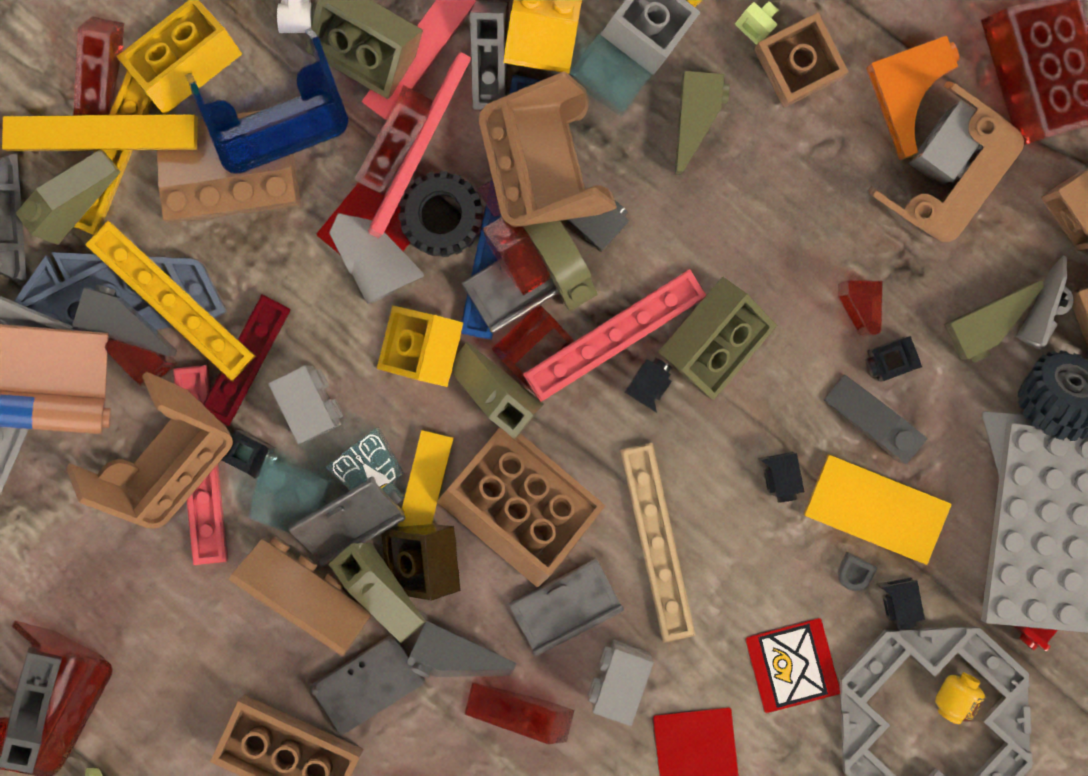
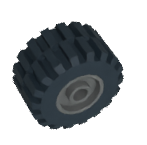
M1061 350L1059 353L1051 351L1047 355L1043 354L1036 361L1018 391V397L1020 398L1018 404L1020 408L1024 409L1023 415L1026 419L1032 421L1031 424L1036 429L1040 428L1044 431V434L1048 436L1054 435L1059 440L1068 438L1070 441H1077L1078 438L1084 439L1088 437V358L1085 360L1079 354L1073 353L1072 355L1067 351Z

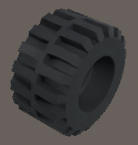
M440 171V173L429 172L426 173L427 176L416 178L413 180L415 183L405 189L404 198L399 203L400 213L398 215L403 233L417 249L428 255L450 257L449 255L462 253V250L470 247L474 243L475 238L479 236L483 223V207L477 192L468 181H465L457 174H449L448 171ZM439 195L453 198L461 209V219L458 226L446 234L431 232L426 228L422 220V210L425 204L431 198Z

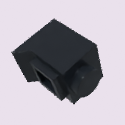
M911 336L896 339L867 351L869 358L865 360L867 368L872 377L877 376L878 381L884 382L904 373L922 368ZM898 350L903 365L889 370L883 355Z
M655 357L653 362L645 359L625 390V393L657 413L655 399L660 401L672 381L668 378L671 375L669 372L672 367Z
M242 430L235 431L234 435L230 434L233 444L221 461L249 474L254 479L261 477L263 473L261 469L268 455L273 454L275 447ZM239 443L253 449L247 462L233 456Z
M788 452L757 458L767 466V469H763L767 491L777 497L778 503L796 500V494L805 492L797 453Z
M908 577L876 584L886 592L885 595H882L886 618L894 622L898 630L916 627V621L925 620L918 580Z

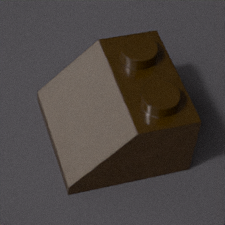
M434 523L405 527L397 526L381 533L384 562L408 597L432 601L461 591L454 526Z

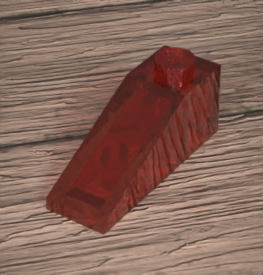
M92 16L78 27L73 116L109 115L120 67V61L116 56L123 50L124 23Z
M403 85L354 180L384 195L424 125L433 100Z
M472 683L464 715L549 745L567 742L575 710L547 700L479 683Z

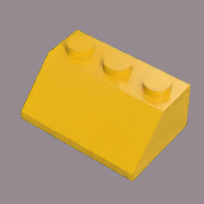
M188 0L116 57L159 110L166 115L240 57L242 52L226 29L199 0Z

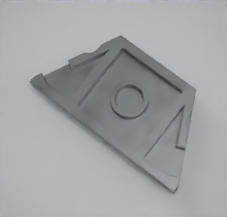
M9 154L0 158V274L14 281H25L27 279L23 224L15 214L21 207L18 154Z

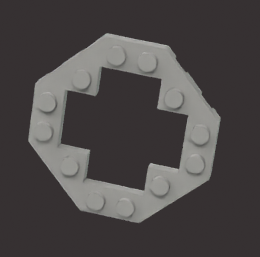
M979 627L884 630L840 677L843 772L847 776H896L868 750L890 725L866 702L910 655L936 677L958 653L1003 695L981 720L1005 742L973 776H1024L1032 768V752H1030L1031 715L1030 706L1028 705L1029 673ZM937 768L929 774V776H945Z

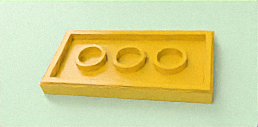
M828 454L803 515L928 565L952 504Z

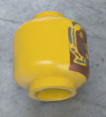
M964 672L961 676H947L935 698V703L939 707L938 713L955 724H961L962 721H972L985 699L984 692L978 687L980 681Z

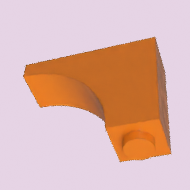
M947 35L875 61L866 68L900 161L919 153L915 140V119L923 96L937 79L959 67L957 61L960 59L958 49L954 42H949Z

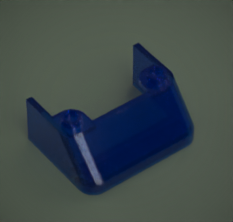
M311 28L304 31L316 62L302 67L297 74L296 85L300 96L243 118H238L234 107L226 100L217 99L204 104L192 73L185 75L219 160L228 172L233 174L244 173L338 137L347 129L348 115L319 37Z

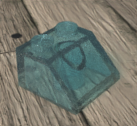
M600 34L588 46L569 73L573 79L586 89L587 93L621 117L625 115L652 77L651 73Z
M272 456L267 457L254 489L249 519L290 533L288 530L290 524L302 520L323 507L333 478Z

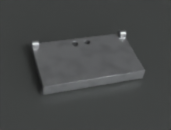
M529 242L462 282L464 290L470 296L492 334L559 293L546 267Z
M371 476L366 479V482L302 520L290 524L288 530L319 560L320 566L325 567L351 543H366L405 520L404 511L380 488L375 478Z
M596 558L509 603L513 614L533 649L534 656H538L624 611V607L620 604Z
M392 634L310 685L312 694L316 696L340 736L425 683L424 677L411 670L412 666L407 664L409 659L407 653Z

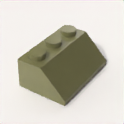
M318 0L306 52L389 99L416 57L423 30L372 0Z
M722 277L658 353L714 401L773 332L777 324L746 292Z

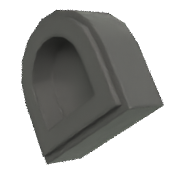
M846 552L837 572L838 579L848 590L861 591L869 585L878 567Z

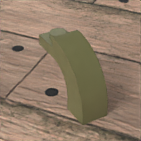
M560 221L518 226L521 234L530 243L543 262L564 305L569 311L574 310L598 295L590 279L592 275Z

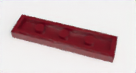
M261 294L238 338L256 357L233 381L221 371L203 404L221 423L230 426L291 311L288 307Z

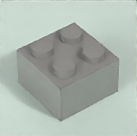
M625 0L600 35L654 75L701 12L686 0Z
M962 101L947 109L918 149L919 153L915 154L908 164L938 186L948 182L954 183L957 178L960 180L972 164L968 161L969 158L977 151L980 153L984 146L970 136L968 131V122L975 110Z
M303 366L268 383L298 444L308 442L342 425L339 418L344 416L336 399H329L325 388L329 387V384L321 369L317 370L314 366Z
M616 640L612 641L611 647H604L599 661L602 673L600 678H593L588 692V696H590L588 702L592 703L594 714L632 726L654 664L650 652Z

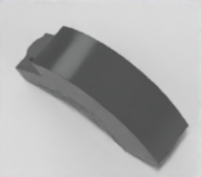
M33 647L28 648L0 754V767L33 773L41 745L43 727L51 694L62 660L61 653Z

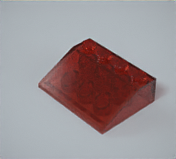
M1040 0L1008 7L982 19V27L1011 125L1021 132L1024 146L1087 128L1088 20L1082 0Z

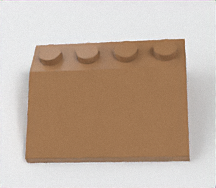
M287 107L198 119L197 150H157L158 186L163 221L170 224L301 205Z
M502 428L495 432L437 501V503L536 587L540 586L552 575L605 507L600 500L521 433L514 439Z
M268 536L261 539L228 580L341 656H344L372 614L343 588V584L337 576L332 573L324 575L315 569L317 563L303 554L297 557L288 551L290 545L277 536H273L272 539Z

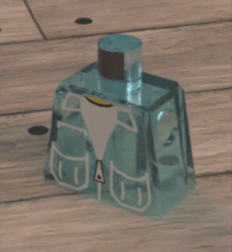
M379 427L373 429L326 466L328 471L349 490L356 488L366 482V479L373 476L380 488L396 504L405 498L393 483L404 472Z

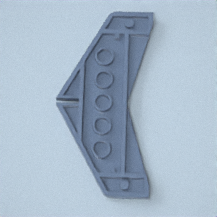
M52 252L65 278L63 282L50 257L45 255L14 300L18 304L72 326L83 289H95L96 284L115 289L114 296L127 301L156 330L173 327L96 254ZM149 257L214 318L227 313L205 266L200 261L188 258ZM73 327L72 329L76 331H86L76 327Z

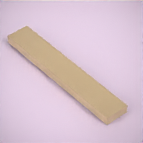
M653 443L620 449L663 643L696 636Z

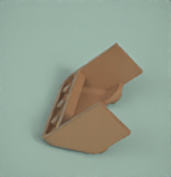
M947 81L943 87L976 109L968 122V131L970 136L984 146L980 153L977 151L970 161L972 163L960 180L957 179L941 201L930 194L923 193L914 196L906 207L903 208L873 186L868 190L873 197L941 242L953 241L961 234L1016 160L1024 146V139L1019 130L956 83Z
M146 371L142 377L156 409L161 411L166 417L171 418V420L134 463L123 459L112 460L106 463L97 474L71 463L66 469L79 503L145 528L154 529L165 525L231 449L233 440L228 429L187 389Z

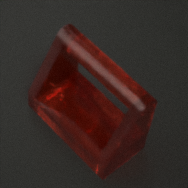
M848 280L838 283V298L860 336L878 335L881 332L883 281Z
M541 305L535 307L492 348L497 356L531 391L532 389L522 375L524 373L515 364L553 328L566 341L555 353L575 342Z
M110 340L105 344V350L139 386H146L142 377L146 371L163 378L177 364L171 356L121 341Z

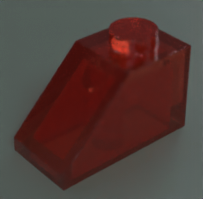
M501 217L483 228L490 250L523 296L551 279L534 244L522 226H512Z

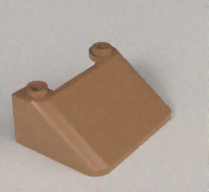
M561 72L488 103L480 112L479 125L501 216L505 222L512 226H525L595 216L617 208L612 192L606 187L596 185L585 189L569 123L584 118L588 110L589 100L586 89L566 72Z

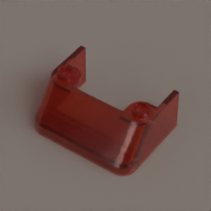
M14 621L12 627L32 644L31 647L41 652L62 656V660L51 694L43 727L41 745L33 773L0 767V770L34 776H53L62 769L112 676L113 668L110 662L103 656L54 630ZM8 717L0 718V754L9 720Z

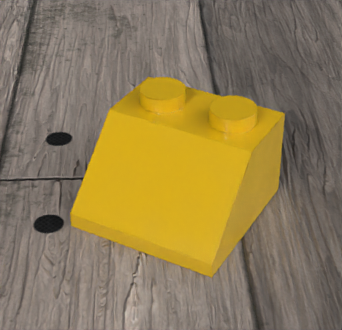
M514 0L503 63L569 74L582 0Z
M392 305L377 369L448 387L463 322Z

